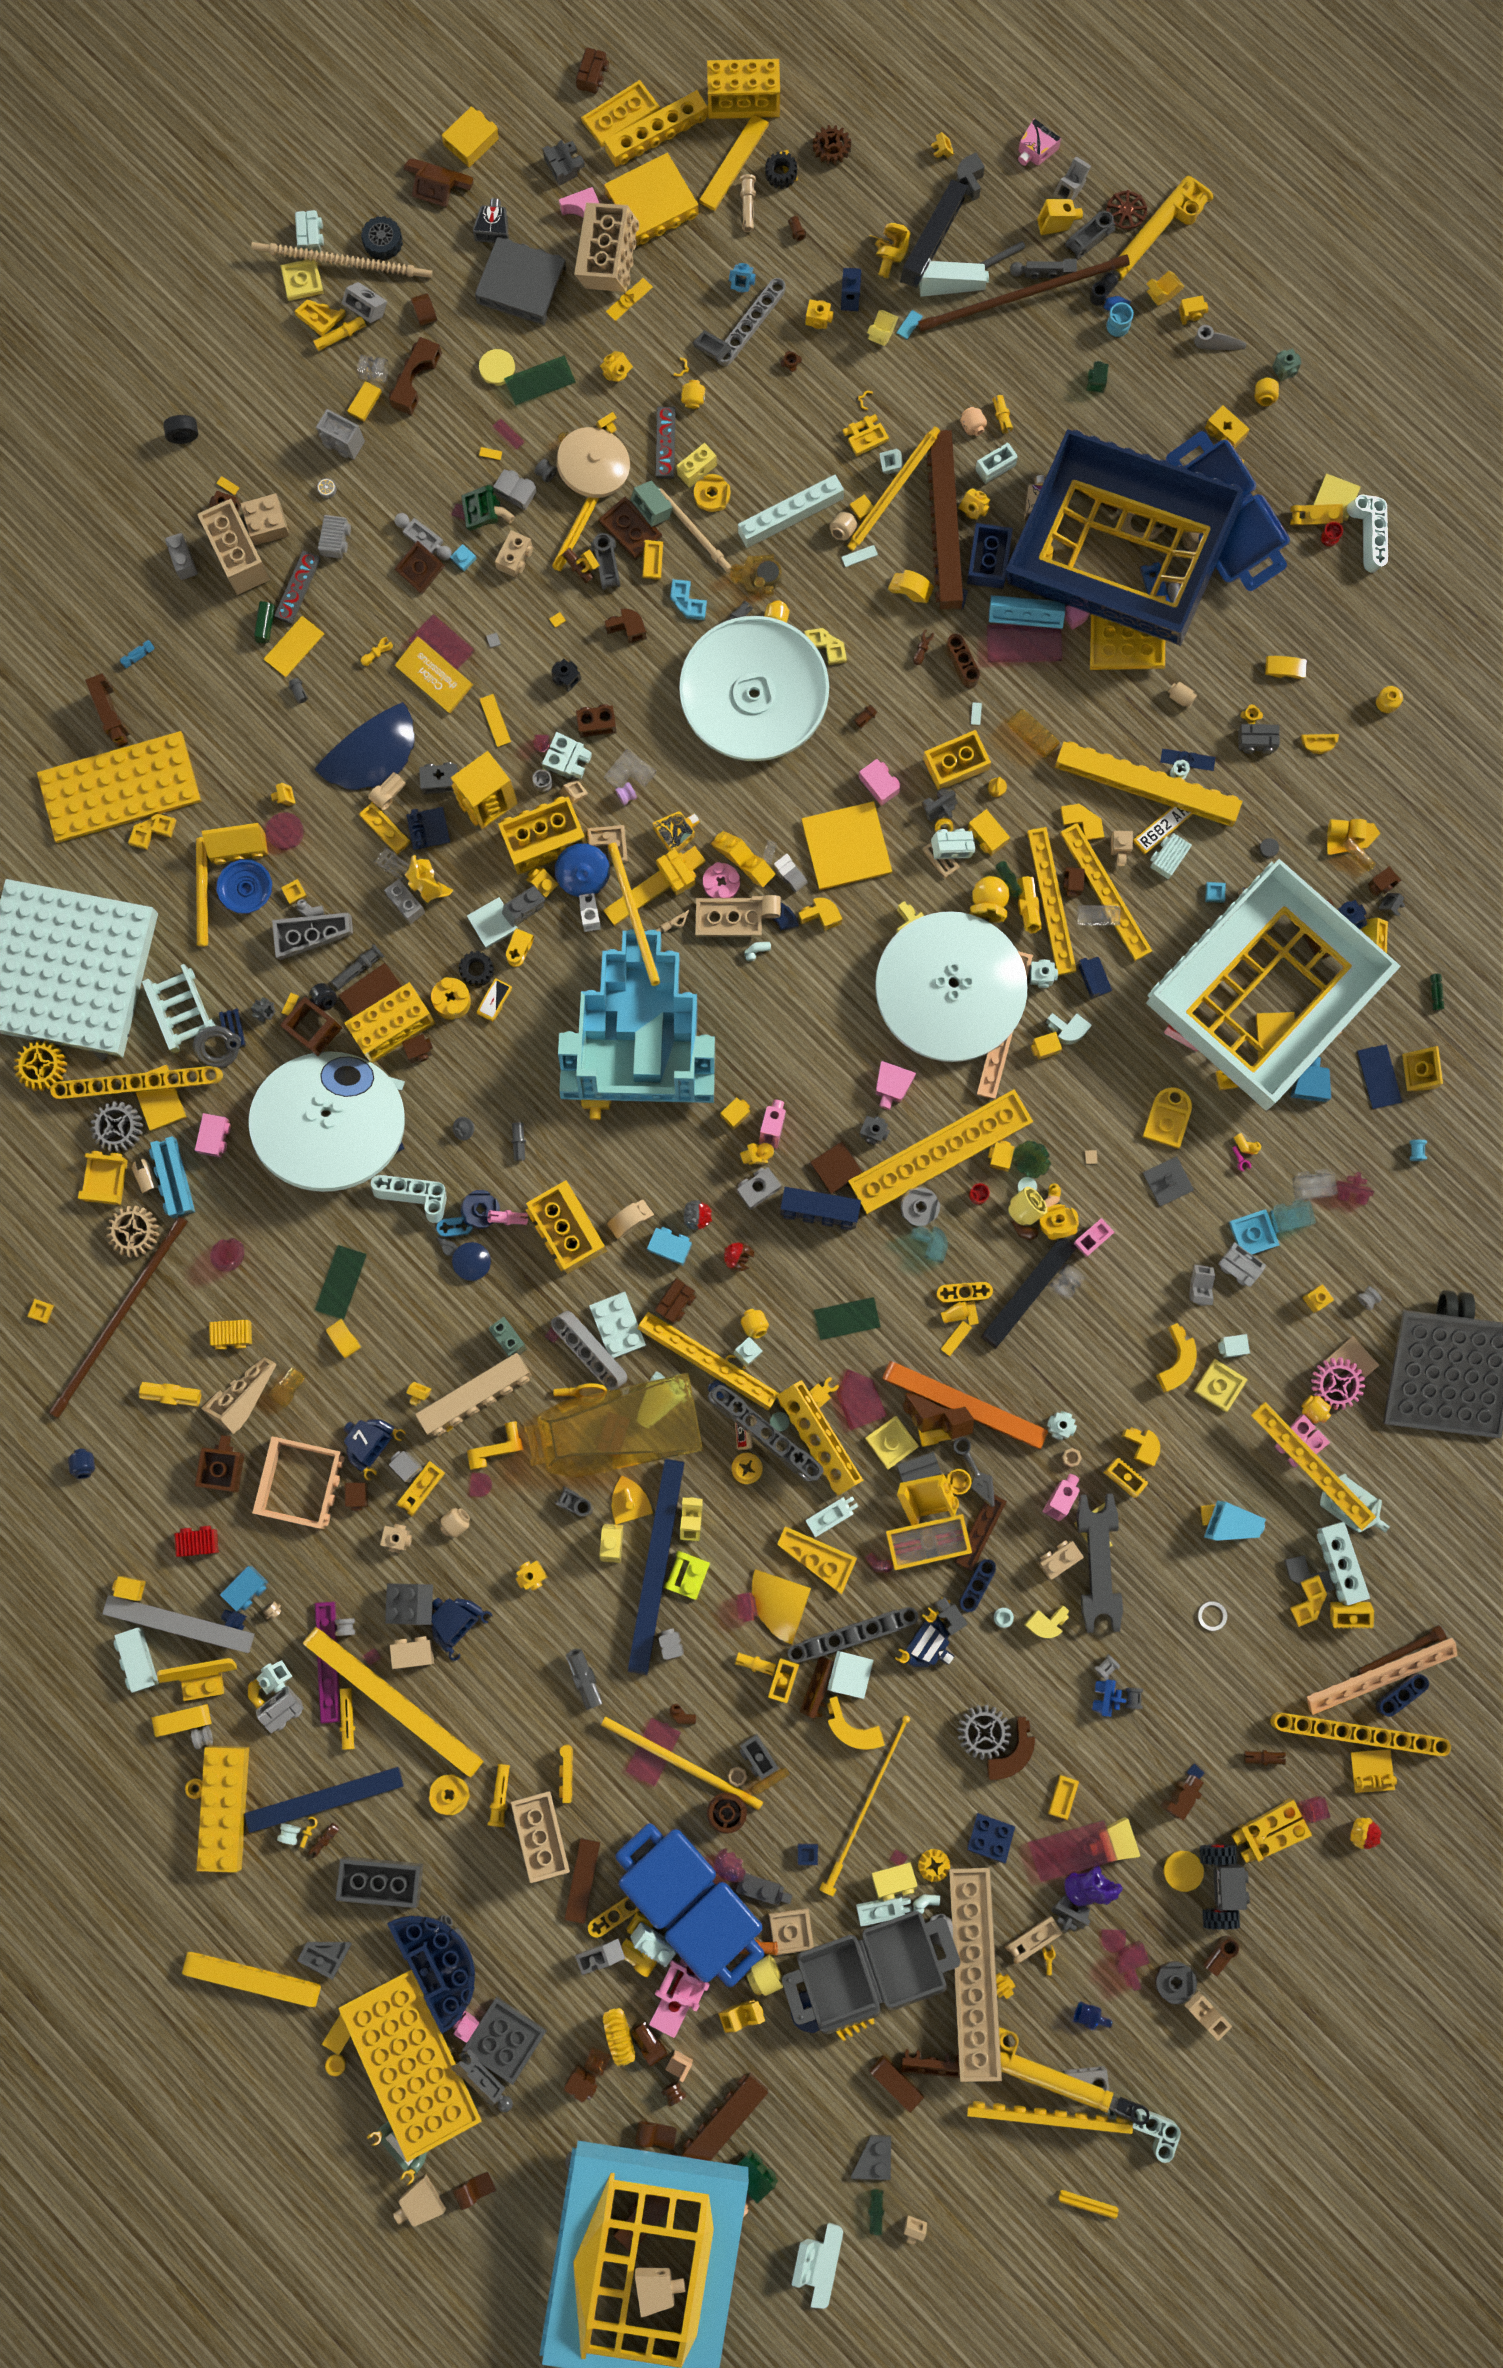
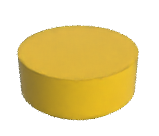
M331 2055L325 2063L327 2073L331 2076L341 2075L346 2069L345 2058L342 2055Z

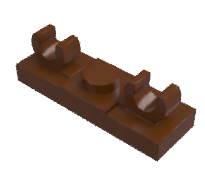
M822 1656L819 1657L800 1713L814 1719L816 1716L822 1717V1714L817 1711L819 1706H826L821 1700H823L827 1692L834 1661Z
M906 2049L904 2058H902L900 2072L960 2078L958 2054L955 2062L949 2060L948 2053L945 2056L944 2062L935 2057L921 2060L919 2059V2050L916 2051V2057L911 2058L909 2056V2049Z

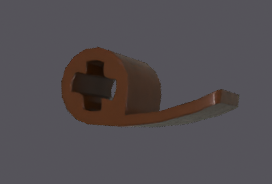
M428 293L411 298L420 327L438 321Z
M639 2121L635 2144L642 2147L657 2145L674 2149L677 2129L659 2123Z
M485 2172L455 2187L452 2192L460 2209L465 2210L474 2205L478 2199L495 2192L496 2188L489 2173Z

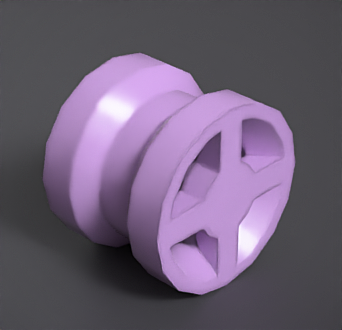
M629 782L624 787L615 789L624 806L628 804V801L637 799L636 793Z

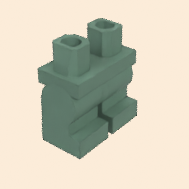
M502 1317L489 1327V1331L509 1357L515 1353L520 1355L527 1349L505 1317Z

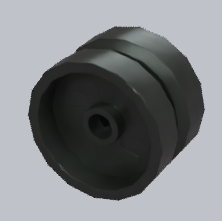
M1443 1290L1439 1295L1436 1314L1474 1319L1475 1299L1473 1294L1460 1292L1456 1295L1454 1291Z

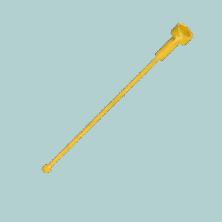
M907 1715L902 1718L903 1723L839 1861H836L827 1883L822 1882L819 1888L820 1891L830 1896H834L837 1890L834 1885L843 1867L842 1862L906 1724L910 1722V1717Z

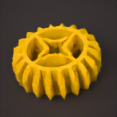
M37 1040L36 1045L29 1042L30 1048L23 1046L24 1052H17L20 1059H14L19 1064L14 1066V1069L18 1071L15 1075L20 1078L19 1082L25 1084V1087L28 1089L32 1087L33 1091H37L39 1088L43 1092L46 1086L50 1090L51 1084L57 1082V1079L63 1080L60 1074L66 1073V1070L62 1068L67 1065L65 1061H62L65 1059V1055L61 1054L62 1050L56 1048L55 1044L51 1043L49 1045L48 1041L42 1043L40 1040ZM43 1052L50 1053L54 1061L46 1060ZM40 1063H43V1067H41V1069H38V1065H40ZM27 1070L35 1072L38 1080L31 1079Z
M614 2008L605 2012L603 2015L604 2029L614 2063L617 2066H625L634 2062V2045L624 2011L621 2008Z

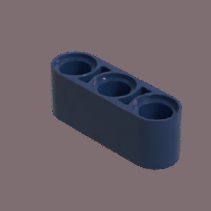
M983 1559L977 1564L959 1599V1606L963 1611L972 1612L979 1605L996 1572V1565L992 1560ZM988 1562L992 1567L988 1574H985L981 1569L982 1564ZM975 1580L982 1582L983 1586L980 1591H975L972 1587ZM967 1597L973 1600V1606L970 1609H966L963 1605V1601Z
M1412 1674L1377 1700L1375 1704L1377 1712L1388 1717L1397 1714L1428 1689L1429 1681L1427 1677L1421 1674ZM1416 1678H1419L1421 1680V1686L1419 1688H1416L1414 1686V1680ZM1400 1690H1404L1406 1693V1697L1402 1701L1398 1697ZM1388 1701L1391 1708L1388 1712H1384L1383 1704Z

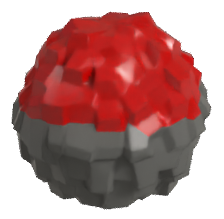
M699 1200L686 1203L684 1225L695 1231L704 1229L705 1226L712 1222V1210L707 1204Z

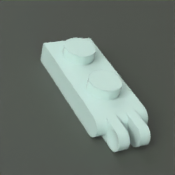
M843 1497L805 1520L814 1536H819L853 1515L852 1510L857 1508L858 1505L856 1503L849 1507L848 1503L852 1502L854 1498L850 1497L845 1500Z
M895 1896V1899L886 1902L881 1899L856 1904L860 1926L889 1921L911 1912L912 1906L903 1907V1905L911 1903L910 1898L902 1899V1896Z

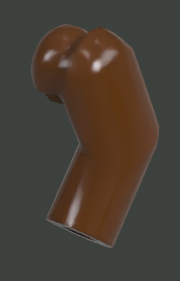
M1015 1220L1011 1221L1020 1238L1033 1240L1038 1236L1039 1232L1036 1228L1025 1227L1018 1224Z
M673 1704L670 1707V1715L678 1724H696V1714H685L679 1704Z

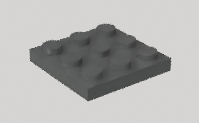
M496 1996L462 2051L471 2050L479 2058L478 2061L513 2085L547 2030Z

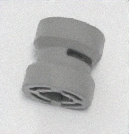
M544 769L534 773L533 783L535 789L540 793L549 792L553 786L550 773Z

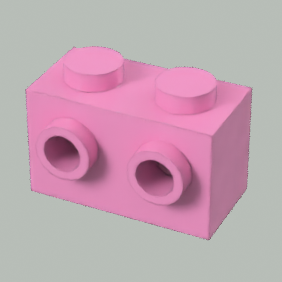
M876 759L859 771V779L882 806L899 794L900 783L895 776L892 777L888 773L889 769L884 762L880 763Z
M203 1113L195 1151L199 1154L221 1158L222 1153H225L227 1148L225 1140L226 1135H229L231 1130L230 1121L226 1117Z

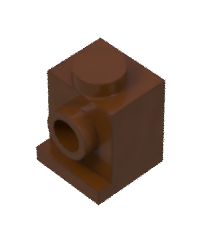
M1389 866L1367 885L1374 896H1378L1382 892L1385 895L1392 888L1396 887L1401 882V879Z
M1065 868L1063 876L1067 877H1064L1063 888H1066L1067 897L1075 898L1081 896L1084 888L1085 869Z

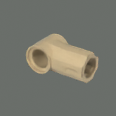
M393 772L381 786H376L370 792L368 798L384 811L391 805L393 798L406 785V782Z

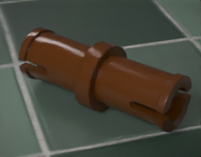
M568 548L561 555L570 564L571 570L576 572L585 584L594 577L589 570L585 573L581 572V570L585 569V565L583 562L576 564L579 558L571 548Z
M1262 1750V1752L1244 1751V1757H1252L1245 1758V1764H1262L1263 1766L1268 1764L1286 1765V1759H1278L1286 1757L1285 1752H1267V1750Z

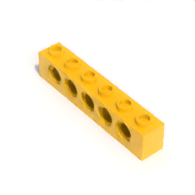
M698 90L605 139V151L615 167L624 165L630 159L641 156L645 151L657 147L663 141L670 140L676 134L687 131L691 126L705 121L708 118V106Z
M801 1380L778 1394L777 1398L781 1407L785 1409L789 1415L790 1422L795 1425L800 1438L808 1446L811 1456L822 1466L824 1471L822 1474L827 1477L831 1489L839 1496L862 1482V1477L803 1381ZM806 1419L809 1420L810 1426L807 1424ZM827 1452L830 1454L831 1459L828 1458Z

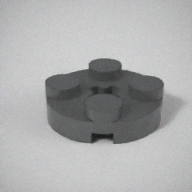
M1171 1961L1159 1967L1155 1978V1985L1161 1997L1172 2004H1182L1187 2002L1192 1994L1194 1995L1197 1988V1980L1189 1966L1179 1961ZM1174 1977L1181 1980V1984L1177 1986L1178 1988H1174V1985L1171 1984V1980H1174Z

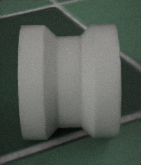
M1368 1286L1363 1294L1360 1293L1357 1296L1358 1301L1369 1311L1373 1309L1375 1303H1379L1382 1300L1379 1293L1371 1286Z
M355 1618L335 1620L337 1625L335 1636L355 1635V1630L353 1629Z
M209 1726L203 1727L202 1730L195 1729L191 1731L192 1742L196 1750L204 1745H213V1737Z

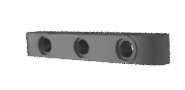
M905 1607L806 1639L803 1642L792 1645L788 1649V1657L792 1662L799 1663L896 1632L904 1627L915 1624L918 1620V1612L914 1608ZM908 1610L914 1613V1619L911 1622H907L904 1619V1613ZM869 1623H875L877 1626V1631L874 1634H869L866 1631ZM832 1635H836L840 1639L836 1647L829 1644V1638ZM794 1648H800L802 1650L801 1658H792L791 1651Z

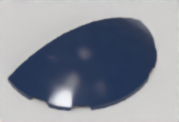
M403 702L397 704L355 729L316 766L315 771L329 783H335L349 790H359L366 787L375 788L376 786H381L393 772L399 774L408 763V757L415 743L413 720Z
M406 1916L388 1922L387 1925L404 1959H407L424 1994L428 2008L442 2034L460 2020L472 1999L475 1988V1966L471 1952L462 1937L454 1929L442 1923V1921L426 1916Z

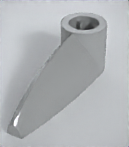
M1209 325L1200 326L1194 340L1198 348L1209 350L1245 349L1247 344L1235 337L1214 332L1213 328Z

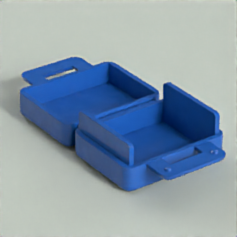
M1200 431L1166 456V461L1174 466H1183L1180 459L1200 445L1204 453L1184 467L1188 471L1194 473L1201 472L1206 477L1218 478L1223 483L1229 485L1236 484L1243 489L1242 506L1215 567L1225 582L1231 583L1240 578L1248 591H1253L1286 569L1287 562L1280 553V550L1290 543V537L1266 498L1260 494L1254 496L1251 494L1256 489V482L1231 442L1221 440L1213 445L1208 435L1204 431ZM1203 533L1199 534V541H1201ZM1268 558L1272 560V565L1256 576H1251L1250 570Z
M646 1824L616 1853V1860L626 1870V1873L619 1879V1887L655 1928L662 1929L666 1927L668 1929L665 1933V1940L702 1982H710L717 1975L727 1987H733L751 1970L754 1964L764 1957L763 1949L754 1940L762 1931L761 1922L726 1883L718 1882L714 1884L712 1882L716 1877L715 1870L680 1830L673 1829L663 1836L653 1824ZM650 1839L655 1846L635 1863L630 1856ZM746 1948L749 1954L730 1972L726 1965Z

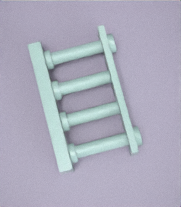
M185 964L181 965L182 974L161 983H153L150 979L142 981L167 1046L173 1054L181 1051L179 1045L182 1041L196 1036L202 1029L208 1026H215L213 1020L208 1018L193 981L196 978L195 974ZM187 980L190 987L189 991L165 1001L160 1000L158 996L160 991ZM194 997L197 1004L196 1008L172 1018L166 1016L165 1011L168 1007ZM201 1014L204 1022L203 1025L179 1035L173 1033L172 1028L175 1024Z

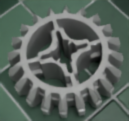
M113 1102L111 1107L107 1103L105 1104V1110L101 1107L99 1108L101 1112L99 1115L94 1113L97 1119L91 1120V1123L95 1125L90 1128V1131L95 1132L92 1138L97 1139L95 1143L98 1146L101 1145V1149L106 1150L108 1148L110 1153L114 1149L117 1153H120L121 1147L124 1151H128L127 1145L134 1147L133 1140L137 1142L140 1140L136 1135L142 1134V1131L138 1129L143 1127V1124L139 1122L142 1118L137 1115V1110H132V1106L129 1104L125 1106L124 1102H120L119 1105L117 1102ZM116 1113L126 1114L123 1117L120 1116L117 1119H113L111 1117V1115ZM105 1121H106V1122H107V1128L104 1130V1133H103V1125H104V1123H105ZM130 1121V1130L127 1134L126 1127L129 1125ZM112 1122L118 1124V1128L121 1131V1133L115 1130V1125ZM120 1136L122 1140L115 1142L108 1141L110 1137Z
M977 1705V1712L973 1708L969 1709L972 1714L971 1716L966 1713L963 1714L967 1718L966 1722L959 1720V1723L964 1725V1728H957V1731L963 1732V1735H959L958 1739H965L960 1745L961 1747L968 1745L966 1753L974 1750L972 1757L976 1758L977 1754L980 1753V1759L983 1760L984 1755L987 1753L988 1759H992L991 1752L999 1756L998 1748L1003 1752L1005 1751V1748L1001 1745L1002 1743L1009 1744V1741L1004 1738L1005 1736L1011 1737V1733L1005 1732L1011 1726L1003 1724L1008 1719L1007 1717L1000 1719L1003 1714L1002 1711L995 1715L996 1707H992L989 1712L988 1705H984V1711L981 1710L980 1705ZM983 1715L993 1717L986 1724H979L975 1720V1718ZM996 1723H998L1000 1728L998 1740L992 1734V1729ZM970 1724L976 1729V1735L972 1742L968 1736ZM977 1725L983 1729H986L988 1727L989 1731L987 1732L989 1733L988 1735L992 1739L985 1735L980 1737L979 1734L981 1732H979L980 1729L977 1727ZM983 1740H989L993 1744L992 1747L986 1749L976 1747Z

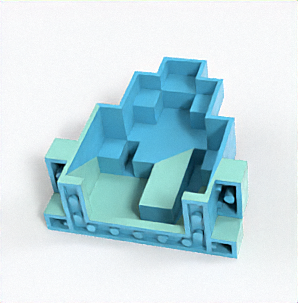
M634 929L623 931L622 951L615 949L602 951L600 992L595 990L581 991L579 1033L572 1031L559 1033L558 1057L561 1069L559 1092L561 1099L714 1103L715 1037L706 1034L697 1036V994L690 992L679 994V952H661L660 931H644L660 979V984L657 986H652Z

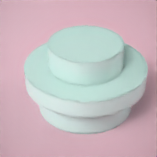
M1008 1608L996 1610L994 1621L999 1627L1006 1628L1012 1624L1014 1616L1011 1610Z

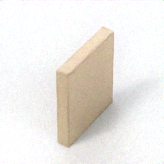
M1097 1150L1085 1151L1086 1164H1097Z

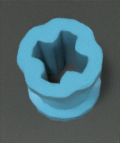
M1410 1140V1161H1426L1425 1145L1427 1140Z

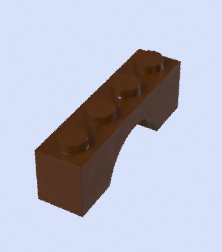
M419 337L418 341L413 344L412 354L410 358L406 359L402 374L398 375L397 384L389 394L392 408L412 416L419 402L417 391L412 387L413 380L421 371L435 369L442 355L439 344Z

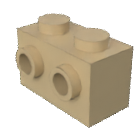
M511 530L495 560L497 570L517 578L519 572L522 573L525 568L526 558L530 557L533 552L531 539Z
M1065 1540L1056 1546L1058 1550L1053 1553L1049 1551L1040 1557L1042 1561L1038 1564L1049 1580L1054 1579L1084 1558L1073 1541L1067 1542Z
M426 1636L416 1637L415 1642L408 1643L407 1639L395 1640V1644L390 1645L392 1669L434 1664L432 1640H427Z

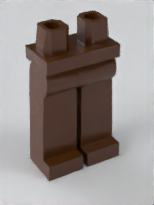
M103 673L86 679V684L100 719L104 724L102 726L104 732L112 742L116 743L118 748L128 745L126 736L130 735L129 731L118 717L109 695L114 692L112 685Z

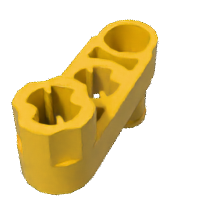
M517 1421L504 1423L508 1440L506 1443L467 1450L470 1470L487 1467L486 1457L523 1450L522 1440L518 1435Z

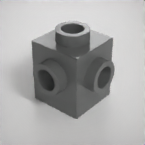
M866 1116L859 1137L866 1139L865 1142L871 1145L881 1144L882 1140L886 1141L890 1132L887 1129L888 1123H885V1119L877 1116L874 1118Z

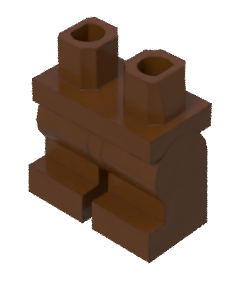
M1189 1774L1184 1782H1177L1175 1786L1178 1788L1173 1791L1172 1799L1170 1801L1164 1800L1160 1807L1175 1818L1184 1821L1194 1806L1196 1799L1199 1800L1202 1796L1198 1791L1204 1782L1196 1776Z

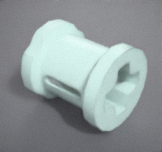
M1185 760L1176 761L1170 771V776L1175 778L1177 775V777L1185 779L1190 770L1189 763Z

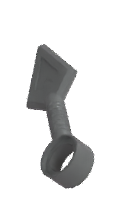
M964 1437L956 1439L953 1449L956 1454L963 1456L973 1475L970 1489L990 1507H994L992 1476L979 1472L969 1452L971 1449L970 1441ZM960 1441H964L968 1445L967 1450L964 1452L958 1451L956 1447Z

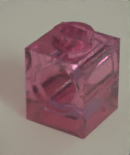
M1316 1796L1301 1801L1306 1821L1313 1823L1331 1818L1324 1797Z

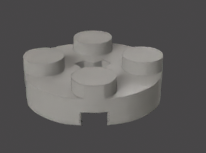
M916 1187L909 1189L901 1201L902 1216L913 1225L925 1226L937 1218L940 1211L939 1200L927 1188ZM922 1201V1204L925 1205V1208L921 1209L920 1212H918L916 1204H919V1202Z

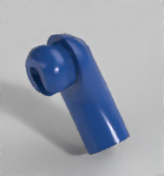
M1120 296L1108 297L1105 299L1103 307L1110 311L1116 303L1123 302L1130 305L1131 301Z

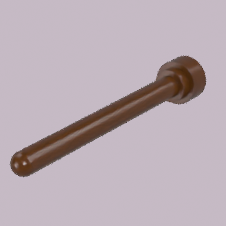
M1437 1625L1431 1628L1432 1631L1428 1635L1359 1668L1357 1673L1361 1675L1369 1670L1379 1668L1430 1642L1438 1641L1440 1643L1447 1639L1442 1627Z

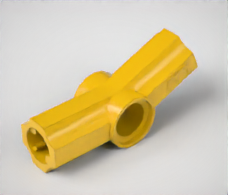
M1026 876L1017 879L1019 894L1018 910L1019 915H1022L1025 931L1031 934L1041 930L1042 925L1033 877Z

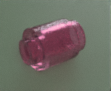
M752 1592L738 1594L737 1600H735L738 1619H742L743 1622L753 1621L754 1616H758L755 1597H753Z

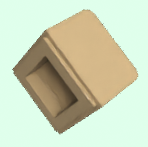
M578 779L563 785L559 792L561 797L569 796L572 805L588 795Z

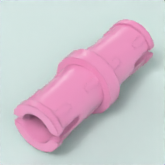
M489 1210L488 1217H490L488 1218L489 1223L527 1225L528 1218H525L528 1217L527 1213L511 1212V1210H506L505 1212Z

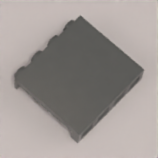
M497 237L475 293L477 304L545 325L547 321L546 313L562 271L567 269L566 260L560 255H551L544 250H536L526 244H518L508 238L502 239Z

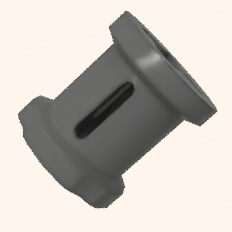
M1126 1687L1127 1704H1125V1708L1143 1709L1141 1705L1143 1689Z

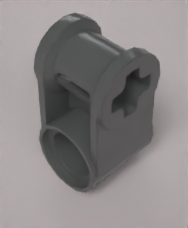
M563 1486V1492L558 1501H555V1504L581 1517L590 1516L593 1512L592 1503L579 1496L578 1493ZM581 1503L588 1504L589 1508L586 1513H580L579 1505Z

